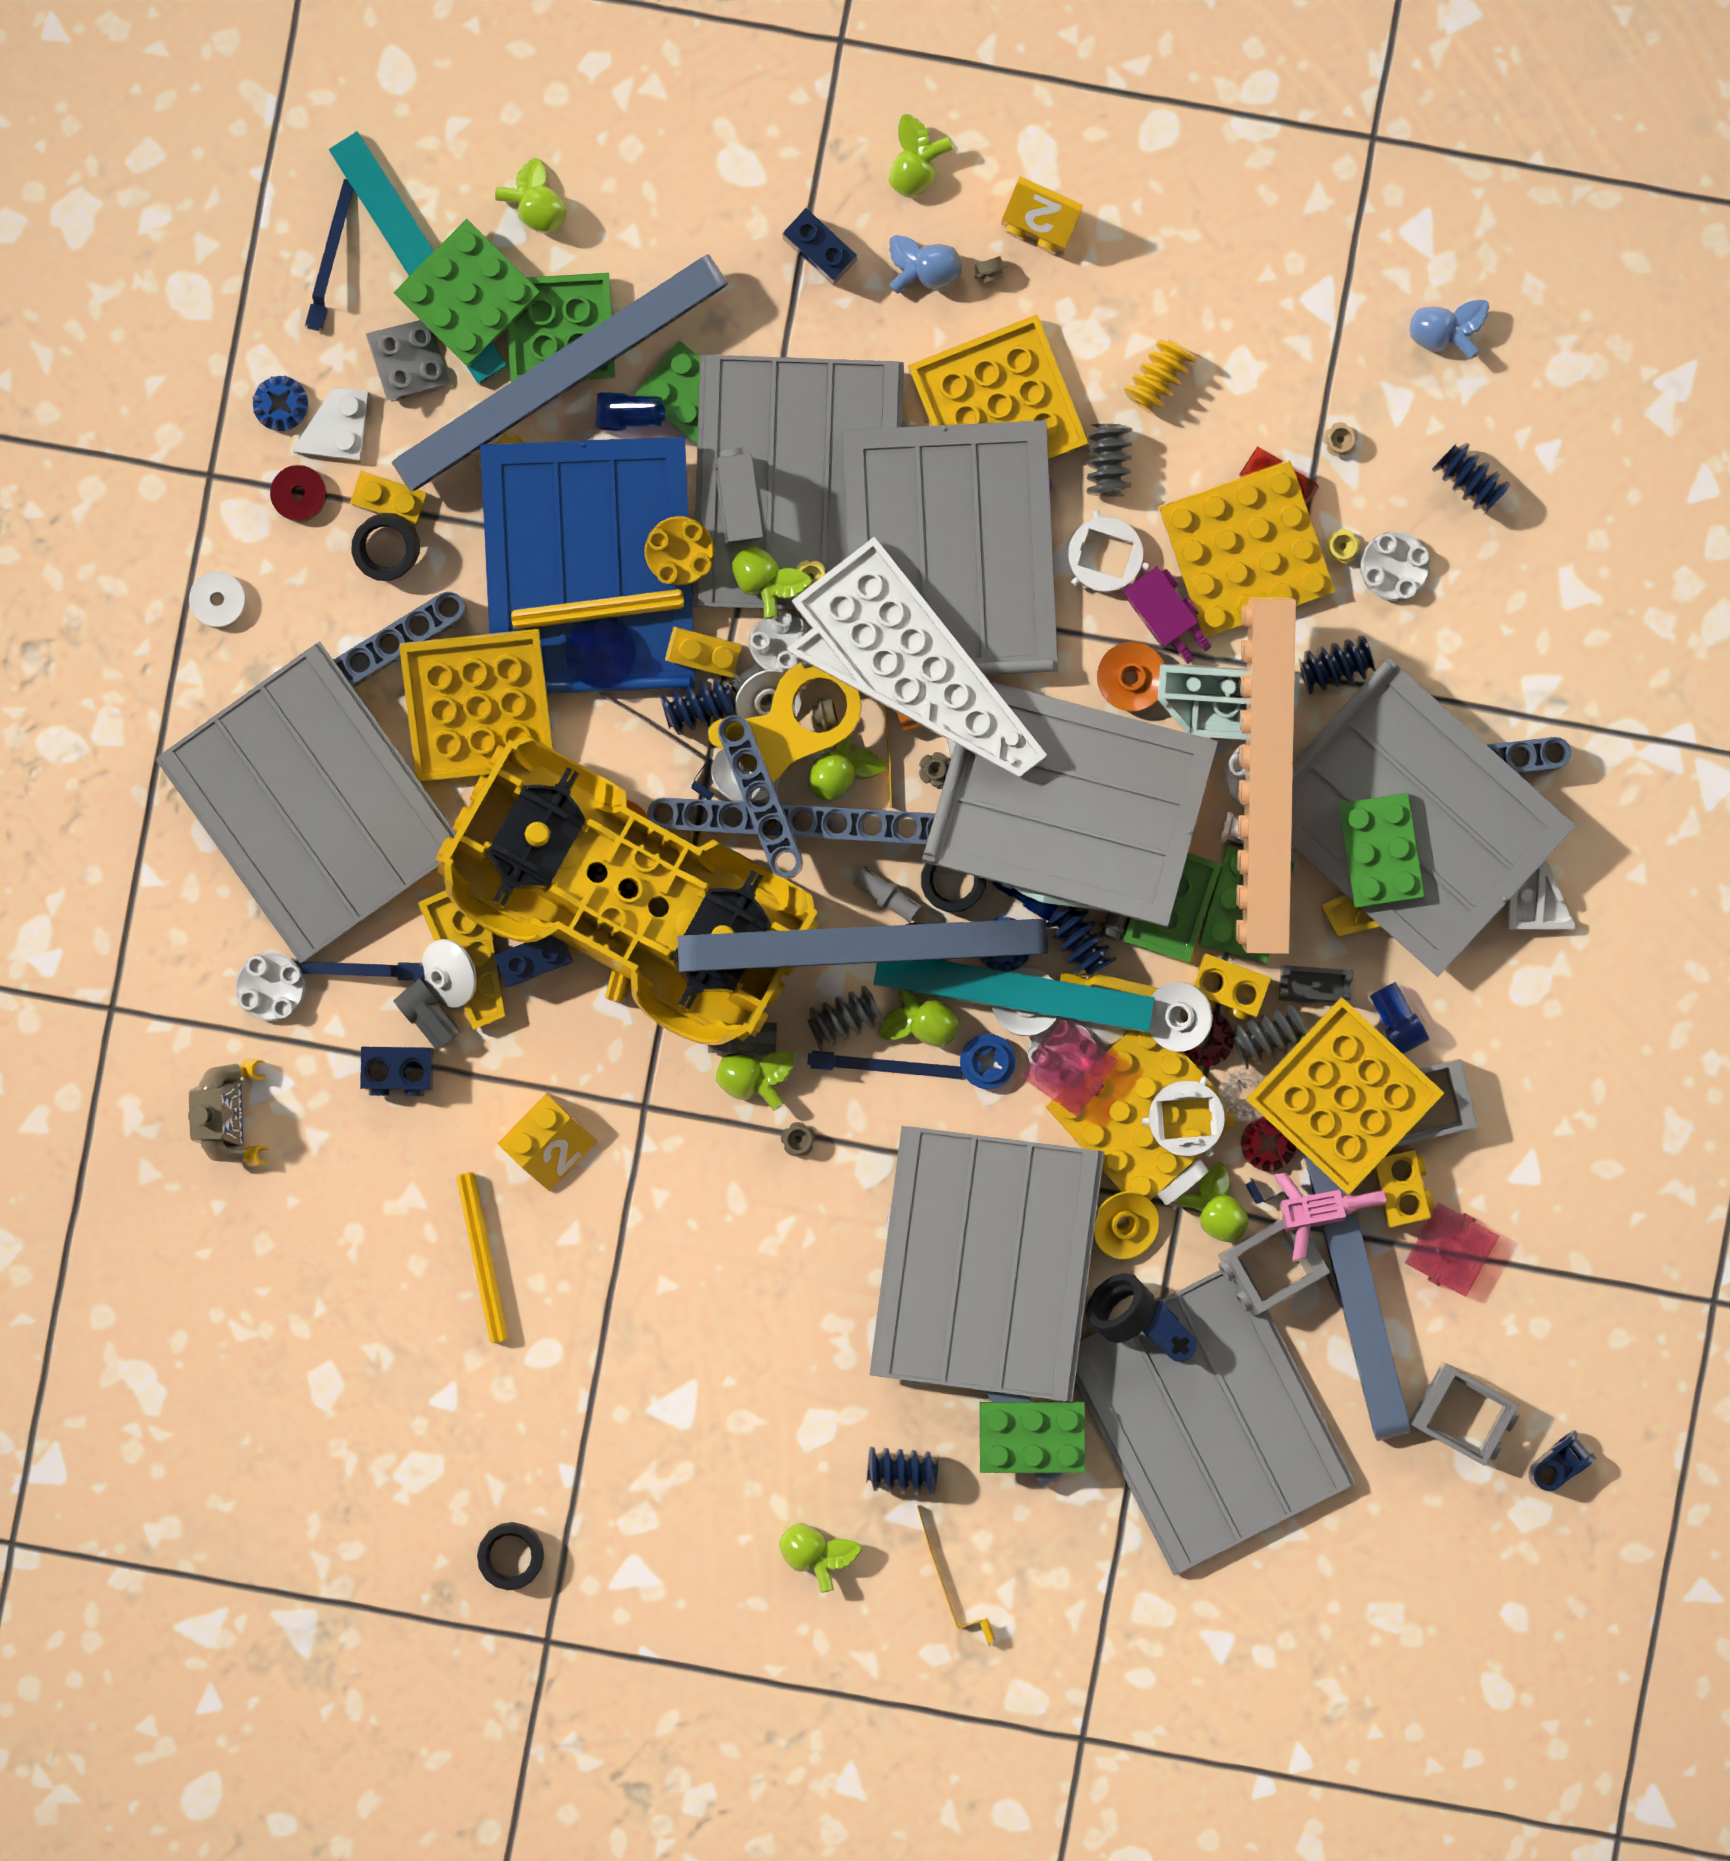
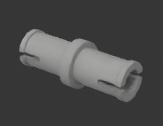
M866 866L861 869L852 883L878 900L876 904L880 907H888L907 920L908 923L914 919L922 907L920 903L918 904L898 890V885L893 881L889 884Z

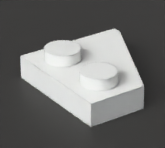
M333 387L294 445L293 452L361 461L369 391Z
M1546 860L1507 901L1506 927L1508 929H1575V923L1567 910L1562 894L1554 881L1553 874Z

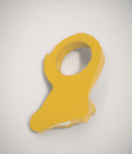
M800 662L789 669L778 683L770 713L745 719L752 727L773 783L779 779L784 771L791 769L793 762L833 747L848 739L860 722L862 702L858 690L815 667L804 668ZM820 679L833 681L845 693L847 701L845 717L831 731L816 733L806 730L796 719L794 710L796 696L801 688L811 681ZM719 719L708 729V736L712 745L724 750L718 734L719 724L723 719ZM737 722L729 725L726 731L727 738L733 742L742 739L745 732L743 725ZM746 755L739 762L751 772H754L757 768V760L753 755Z

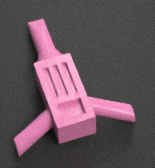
M1287 1173L1274 1176L1289 1197L1288 1200H1283L1280 1204L1285 1231L1297 1230L1292 1261H1300L1306 1258L1310 1227L1341 1222L1345 1220L1346 1215L1351 1214L1357 1209L1386 1204L1384 1190L1356 1196L1341 1195L1340 1190L1303 1197Z

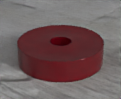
M293 465L284 468L275 476L270 488V498L276 511L284 518L295 522H303L314 518L321 512L326 503L327 489L323 479L315 470L303 465ZM297 487H301L305 491L304 497L299 500L294 499L292 496L293 490Z

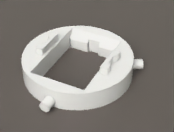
M1099 510L1093 511L1094 518L1085 522L1077 529L1069 544L1068 561L1070 569L1075 576L1071 583L1075 587L1081 583L1085 587L1098 592L1116 591L1127 586L1136 577L1140 569L1147 571L1149 564L1142 562L1143 547L1137 532L1128 523L1114 517H1101ZM1088 530L1133 543L1123 579L1078 565L1082 553L1080 550L1081 545L1085 543Z
M1202 1077L1199 1083L1194 1081H1178L1166 1086L1154 1098L1149 1110V1118H1142V1125L1150 1126L1155 1140L1167 1151L1181 1156H1193L1206 1152L1210 1157L1214 1154L1211 1147L1217 1142L1223 1131L1225 1118L1221 1101L1206 1086L1209 1079ZM1208 1097L1209 1112H1212V1120L1210 1121L1211 1135L1165 1139L1162 1101Z

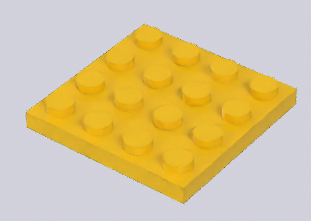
M1038 314L908 365L931 426L1046 420L1048 460L1089 444Z
M1291 460L1158 506L1189 599L1199 612L1196 615V619L1205 637L1242 625V605H1248V597H1288L1295 599L1297 606L1335 592Z
M539 629L400 643L399 649L415 775L419 781L490 774L491 772L486 768L498 745L505 748L509 739L514 741L528 736L553 749Z
M1341 997L1248 1095L1246 1100L1349 1195L1441 1098L1444 1092Z
M1130 1030L1096 1060L1085 1077L1083 1076L1087 1073L1088 1069L1078 1077L1073 1085L1066 1087L1045 1108L1082 1149L1104 1151L1102 1171L1121 1192H1137L1151 1200L1202 1153L1193 1156H1181L1167 1151L1155 1140L1150 1126L1142 1125V1118H1149V1110L1154 1098L1166 1086L1178 1081H1194L1199 1083L1201 1078H1206V1076L1183 1051H1171L1162 1047L1154 1040L1150 1032ZM1208 1080L1206 1086L1218 1096L1224 1110L1225 1121L1221 1137L1242 1116ZM1208 1097L1162 1101L1165 1139L1211 1135L1210 1121L1212 1120V1112H1209Z

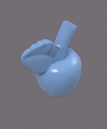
M894 235L890 238L889 251L891 259L895 266L903 271L889 283L897 294L918 278L923 286L929 289H939L952 284L960 277L962 263L954 247L933 244L920 248L914 240L906 236Z
M1486 300L1469 301L1459 306L1454 313L1442 307L1430 306L1419 308L1411 319L1410 337L1417 344L1431 351L1445 350L1452 342L1471 360L1480 353V350L1467 336L1478 332L1481 326L1484 325L1485 319L1488 316L1489 302Z

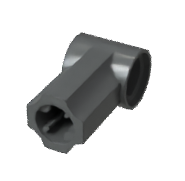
M421 978L393 999L403 1015L411 1024H416L437 1051L461 1033L456 1024L438 1005L440 1003L439 1000L432 995Z
M765 1022L755 1037L749 1035L743 1042L736 1038L721 1045H708V1053L739 1054V1051L754 1053L776 1052L777 1023Z

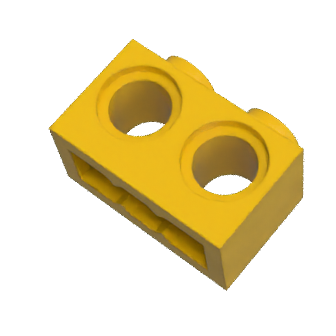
M1205 953L1192 985L1198 987L1206 995L1212 1009L1218 1003L1229 1007L1228 1015L1247 1021L1249 1015L1257 1017L1271 977ZM1210 972L1217 973L1222 979V986L1215 993L1208 992L1203 986V979ZM1243 984L1251 986L1255 993L1254 1000L1248 1005L1239 1003L1236 998V991Z
M1413 1149L1386 1155L1374 1168L1378 1191L1384 1190L1386 1204H1383L1382 1208L1387 1227H1395L1431 1218L1429 1210H1433L1435 1207L1431 1190H1424L1421 1176L1427 1175L1423 1156H1416V1152ZM1403 1160L1409 1166V1174L1403 1180H1396L1392 1176L1391 1168L1395 1162ZM1411 1194L1417 1200V1208L1411 1214H1404L1399 1208V1202L1403 1196Z

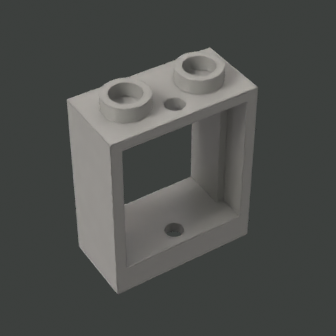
M743 448L722 450L720 452L721 457H717L713 463L725 544L759 540L763 537L752 454H743Z
M1461 1059L1418 1068L1426 1076L1446 1071L1458 1121L1407 1133L1395 1147L1478 1127Z
M1283 1217L1218 1254L1221 1260L1218 1266L1222 1275L1228 1282L1233 1281L1238 1290L1236 1299L1245 1312L1250 1311L1252 1316L1264 1312L1330 1273L1309 1236L1306 1258L1299 1261L1307 1275L1268 1298L1261 1300L1237 1255L1281 1230L1294 1251L1297 1230L1286 1232Z
M1442 1362L1410 1418L1409 1424L1485 1466L1488 1460L1494 1462L1501 1451L1503 1444L1499 1440L1505 1429L1510 1432L1516 1424L1520 1413L1516 1412L1519 1405ZM1453 1379L1503 1406L1478 1452L1428 1424Z

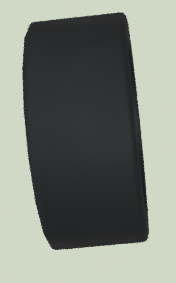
M380 513L368 518L356 529L352 539L351 554L356 566L364 575L376 581H391L402 577L415 565L420 554V538L416 528L406 518L396 513ZM379 527H391L397 530L403 536L406 543V553L403 559L392 567H381L375 564L369 558L366 551V541L369 534Z
M925 863L921 872V888L925 898L934 907L945 912H961L971 908L981 899L986 888V879L974 876V885L971 892L964 898L948 900L941 897L933 885V874L938 866Z
M1127 1273L1118 1274L1106 1279L1094 1290L1087 1304V1319L1107 1341L1115 1343L1124 1342L1136 1337L1148 1326L1154 1316L1156 1302L1154 1295L1135 1275ZM1128 1296H1133V1301L1129 1308L1122 1315L1113 1320H1108L1113 1308L1121 1300Z
M516 1522L502 1523L489 1530L480 1542L477 1552L478 1568L485 1580L494 1587L504 1590L521 1589L530 1584L540 1572L544 1560L543 1544L536 1532L528 1526ZM510 1535L524 1540L531 1551V1561L528 1568L520 1575L512 1577L504 1576L497 1572L490 1559V1552L494 1543L498 1539Z

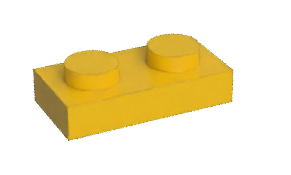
M360 471L350 504L378 514L396 513L406 518L412 525L417 526L428 493L419 489L410 492L404 484Z
M674 626L665 660L733 678L742 644Z

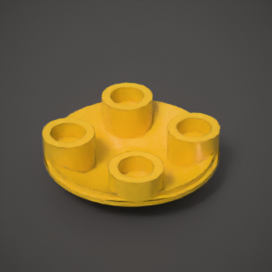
M685 516L670 517L659 522L651 530L645 543L647 565L652 573L665 584L688 585L694 583L710 571L714 560V542L709 531L700 522Z

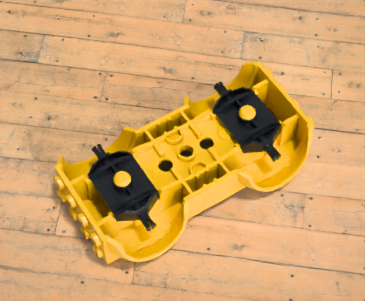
M528 736L514 741L509 739L505 748L498 745L486 768L491 772L488 778L483 775L479 778L469 798L474 802L472 807L469 808L464 805L452 830L457 832L454 839L447 836L435 860L440 862L437 872L444 875L446 891L453 904L470 920L501 937L529 943L537 942L552 935L631 979L632 996L643 1013L658 1025L684 1039L705 1045H721L736 1038L743 1042L749 1035L755 1037L769 1015L763 1012L766 1005L771 1007L785 986L780 981L783 974L788 977L795 967L679 972L677 936L816 929L819 923L813 919L818 911L814 909L812 895L715 840L707 842L698 848L626 808L625 790ZM601 863L605 866L607 877L603 882L594 883L588 878L587 868L591 864ZM624 880L633 881L638 887L637 896L631 899L622 897L618 890L619 884ZM655 897L665 899L669 905L668 913L663 917L653 916L648 909L651 899Z

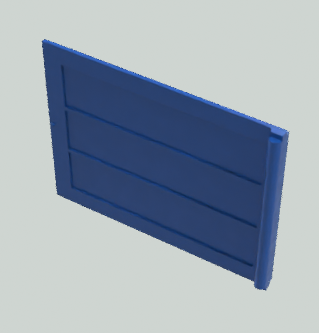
M685 437L480 445L489 634L539 629L547 694L686 689L690 686L691 688H696L695 668L665 660L673 627L693 631L691 584L672 585L662 583L652 573L645 558L647 537L659 522L675 516L688 517ZM676 589L682 590L684 597V607L681 609L516 630L513 628L511 614L514 610Z

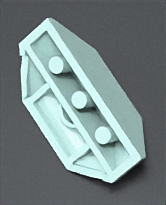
M1160 664L1158 700L1186 733L1200 737L1246 740V733L1240 731V710H1246L1247 698H1243L1240 695L1241 675H1247V668ZM1296 673L1294 680V712L1298 709L1300 674Z

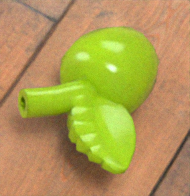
M903 114L898 126V138L904 150L893 161L888 181L890 186L899 194L907 198H915L925 192L935 180L936 169L930 161L941 154L954 150V146L949 136L930 144L929 131L925 128V125L919 122L917 118H913L912 115Z
M539 158L529 160L518 171L516 176L517 189L496 187L495 200L519 204L518 216L532 230L540 233H552L561 227L566 218L567 209L565 204L552 189L546 186L547 174Z
M759 547L744 549L736 555L732 562L734 577L739 588L748 595H758L761 593L764 604V619L778 618L776 597L792 599L805 591L812 583L811 577L800 570L793 568L779 570L773 557Z
M850 736L848 739L837 744L836 753L826 752L820 754L815 759L811 767L808 785L812 792L821 799L835 800L850 789L854 778L869 779L875 777L885 770L886 764L882 759H879L877 754H873L870 750L867 751L861 748L851 751Z
M897 989L905 1007L893 1009L886 1015L883 1020L884 1024L881 1023L882 1026L878 1030V1035L881 1038L899 1040L909 1037L913 1033L918 1040L934 1047H943L953 1040L958 1032L959 1022L954 1013L944 1003L932 999L921 1005L913 992Z
M778 1051L767 1055L761 1062L746 1054H728L717 1067L716 1082L727 1094L740 1100L751 1098L757 1091L766 1100L770 1108L775 1111L784 1102L772 1086L783 1083L790 1076V1071L793 1069V1063L795 1062V1054L791 1051Z
M1218 1162L1200 1180V1196L1183 1193L1178 1197V1206L1195 1208L1202 1211L1200 1215V1226L1213 1238L1231 1243L1244 1234L1249 1219L1242 1205L1233 1197L1228 1196L1230 1192L1229 1173L1225 1165Z
M803 1523L794 1524L788 1528L779 1541L780 1551L790 1567L798 1572H805L813 1568L821 1593L834 1590L829 1569L842 1570L845 1567H849L862 1551V1546L852 1540L834 1539L827 1542L819 1531Z

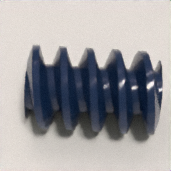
M1467 442L1458 447L1455 444L1432 468V471L1436 472L1445 468L1442 480L1445 482L1455 478L1452 490L1456 491L1465 487L1466 490L1462 499L1466 501L1475 496L1476 500L1472 508L1477 510L1485 506V515L1506 493L1510 482L1505 481L1498 485L1497 481L1500 476L1498 471L1490 475L1486 474L1490 466L1489 462L1477 466L1476 463L1480 454L1475 452L1467 456L1466 453L1470 444Z
M1363 635L1358 636L1357 647L1350 639L1344 640L1343 651L1337 643H1332L1330 654L1321 646L1317 648L1316 658L1310 650L1304 651L1303 662L1298 658L1302 678L1310 695L1314 692L1315 683H1318L1321 689L1326 691L1329 679L1332 680L1336 687H1340L1341 676H1345L1351 684L1354 683V672H1358L1362 679L1366 680L1369 668L1374 672L1376 671L1369 643Z
M727 678L725 687L722 686L718 679H714L713 690L711 691L705 683H700L698 695L691 686L687 687L686 698L684 699L677 690L673 691L672 702H669L664 694L660 695L669 730L673 727L678 735L683 734V725L685 723L691 731H696L698 719L704 727H709L710 716L712 715L716 721L723 719L724 712H727L729 716L736 715L735 703Z
M1069 906L1052 916L1047 922V928L1058 927L1059 929L1053 935V939L1066 940L1061 946L1060 951L1073 952L1067 963H1080V966L1074 972L1075 976L1087 975L1088 977L1117 959L1116 957L1104 958V955L1110 949L1109 945L1097 946V943L1103 937L1102 933H1089L1096 925L1095 921H1082L1089 911L1087 909L1076 910V907Z
M870 1446L866 1484L868 1481H871L873 1491H878L881 1483L885 1482L887 1492H892L895 1484L899 1483L901 1493L903 1494L906 1493L909 1485L913 1484L915 1495H919L923 1486L926 1485L929 1496H933L936 1491L939 1455L936 1461L933 1462L930 1451H926L920 1461L917 1451L912 1450L908 1459H905L903 1450L898 1449L894 1458H891L889 1448H884L880 1457H877L875 1447Z

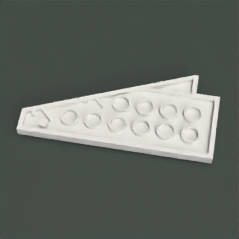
M875 537L792 600L793 605L812 629L787 648L791 655L1018 778H1021L1047 758V754Z

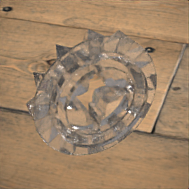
M1241 1066L1228 1072L1221 1080L1218 1091L1223 1109L1231 1117L1240 1121H1255L1263 1117L1246 1099H1242L1240 1102L1237 1099L1243 1091L1240 1086L1244 1089L1252 1086L1256 1088L1266 1076L1258 1073L1255 1068L1246 1069Z

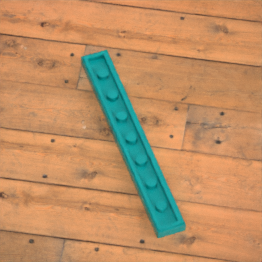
M356 131L328 150L403 268L410 276L434 250L358 131ZM492 343L467 368L479 385L507 367V364Z
M942 960L877 963L873 985L1145 1033H1149L1155 997Z

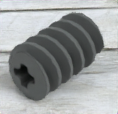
M1091 424V426L1098 429L1089 432L1088 438L1098 443L1089 446L1088 452L1097 457L1088 460L1087 466L1097 471L1088 474L1087 480L1097 485L1087 488L1086 493L1093 496H1125L1121 494V490L1130 488L1131 483L1121 480V476L1130 474L1131 469L1123 467L1122 462L1131 460L1132 456L1123 453L1122 448L1132 446V442L1123 439L1122 435L1132 432L1133 428L1121 424Z
M865 985L861 987V998H858L850 991L848 992V1003H845L839 996L835 997L834 1009L827 1002H823L822 1014H819L814 1007L809 1008V1019L807 1020L820 1051L823 1050V1039H826L832 1046L836 1045L837 1033L844 1040H848L849 1028H852L857 1035L862 1034L863 1022L871 1030L875 1028V1017L884 1024L874 997Z
M1288 1004L1286 1007L1287 1016H1284L1278 1009L1274 1010L1273 1022L1267 1015H1261V1027L1253 1020L1248 1021V1032L1240 1025L1235 1026V1037L1233 1039L1246 1069H1249V1057H1252L1258 1064H1261L1262 1052H1265L1273 1059L1275 1058L1274 1047L1276 1046L1286 1054L1288 1053L1287 1042L1291 1041L1295 1046L1300 1041V1037L1308 1033L1300 1013L1292 1004Z

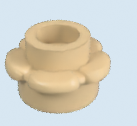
M1343 422L1334 423L1332 428L1327 429L1323 436V442L1327 444V451L1333 456H1340L1341 454L1347 456L1351 454L1356 448L1355 442L1358 439L1355 429ZM1340 436L1344 439L1342 443L1337 441V438Z

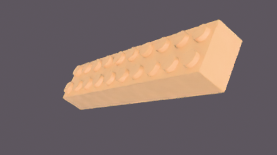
M1248 597V605H1242V626L1248 627V640L1241 641V661L1247 663V675H1241L1240 695L1243 698H1247L1246 710H1240V731L1246 733V745L1239 746V766L1245 769V780H1239L1238 800L1241 801V804H1245L1244 815H1238V836H1240V839H1244V850L1237 851V871L1243 874V885H1237L1236 904L1243 911L1242 920H1236V941H1238V944H1242L1246 953L1289 954L1296 600L1288 597Z

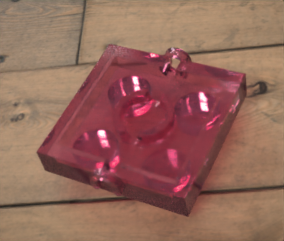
M1061 1020L1047 1041H1042L1034 1053L1037 1055L1021 1078L1078 1118L1094 1095L1097 1097L1105 1085L1102 1083L1119 1060Z
M1437 1202L1435 1209L1430 1214L1431 1218L1425 1223L1404 1263L1427 1275V1280L1437 1286L1443 1284L1466 1297L1495 1246L1499 1235L1475 1223L1476 1219L1466 1213L1461 1215Z

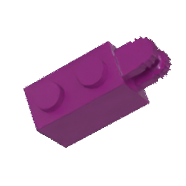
M1156 566L1124 589L1122 594L1162 649L1171 643L1185 663L1189 664L1194 659L1191 651L1179 639L1181 635L1189 630L1197 645L1205 652L1211 648V645L1196 625L1198 621L1195 616L1199 614L1196 607L1188 597H1185L1183 600L1174 589L1178 586V583L1167 569L1161 572L1159 567Z

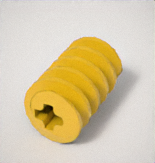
M1158 340L1156 346L1160 353L1150 351L1148 358L1152 364L1142 363L1140 365V369L1145 376L1134 374L1131 379L1136 387L1126 385L1124 388L1125 394L1133 403L1153 416H1156L1151 409L1153 406L1165 407V404L1160 399L1161 394L1169 397L1173 395L1168 384L1180 386L1181 382L1176 373H1189L1184 364L1185 360L1193 363L1197 362V359L1190 352L1172 340H1168L1169 342Z

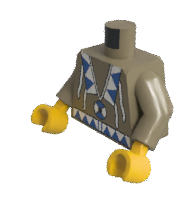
M245 1059L241 1066L236 1063L210 1068L204 1073L199 1086L189 1091L188 1119L191 1141L201 1144L209 1159L231 1163H241L244 1160L245 1164L249 1167L268 1164L267 1161H260L257 1155L258 1151L268 1150L266 1145L249 1146L245 1150L242 1147L244 1146L242 1080H240L241 1077L250 1080H263L266 1074H255V1067L259 1063H265V1061Z

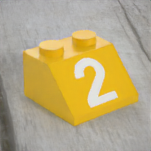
M1020 176L1002 217L1001 225L1006 227L1005 232L1015 238L1024 240L1025 236H1028L1038 241L1036 246L1046 252L1056 254V251L1059 250L1064 253L1080 219L1084 205Z
M546 1093L497 1144L521 1168L550 1191L598 1141L549 1093Z

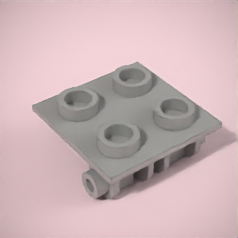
M421 320L366 333L387 400H391V402L398 401L406 395L450 384L435 335Z

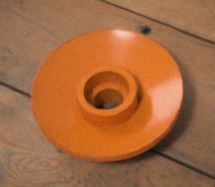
M1139 642L1118 644L1107 651L1099 663L1097 670L1099 690L1108 703L1120 710L1139 711L1146 709L1158 700L1160 664H1164L1160 655L1146 644ZM1134 671L1138 676L1137 682L1134 684L1127 683L1124 678L1125 673Z

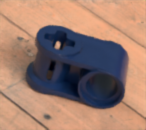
M1156 1298L1154 1316L1142 1332L1154 1344L1156 1343L1172 1360L1178 1362L1187 1361L1195 1353V1339L1179 1322V1318L1159 1298ZM1177 1337L1179 1340H1182L1186 1337L1190 1341L1187 1344L1188 1354L1184 1355L1179 1352L1175 1355L1172 1353L1171 1350L1174 1347L1172 1343L1173 1338Z
M1573 1430L1559 1439L1551 1449L1531 1464L1528 1471L1529 1480L1536 1488L1554 1491L1573 1476L1585 1470L1597 1457L1594 1453L1589 1454L1577 1438V1431ZM1545 1465H1550L1554 1470V1478L1548 1484H1542L1538 1476L1540 1469Z

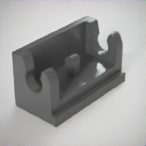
M1281 965L1278 1000L1335 1004L1342 997L1347 1002H1350V985L1353 980V970Z

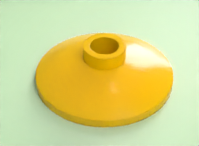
M1121 1192L1108 1198L1096 1213L1094 1240L1097 1246L1105 1254L1116 1259H1129L1142 1254L1151 1246L1158 1233L1159 1215L1155 1205L1147 1197L1137 1192ZM1126 1217L1125 1223L1122 1226H1117L1119 1220Z

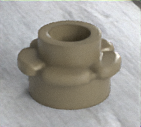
M1001 256L975 264L977 275L974 277L976 279L982 277L984 283L1004 277L1002 270L1007 269L1008 266H1004Z
M819 697V705L812 706L814 720L817 727L823 725L824 730L828 731L829 727L838 726L835 705L832 698L822 700Z
M935 752L933 755H925L919 762L921 767L919 770L920 779L926 784L931 783L934 787L944 785L950 762L947 761V756L939 752ZM933 766H937L939 768V771L937 773H934L932 771Z
M792 1123L790 1128H786L782 1132L781 1142L785 1145L784 1150L791 1156H797L798 1154L805 1156L813 1149L812 1144L815 1142V1133L811 1128L805 1127L804 1123ZM800 1136L802 1141L796 1143L795 1137Z

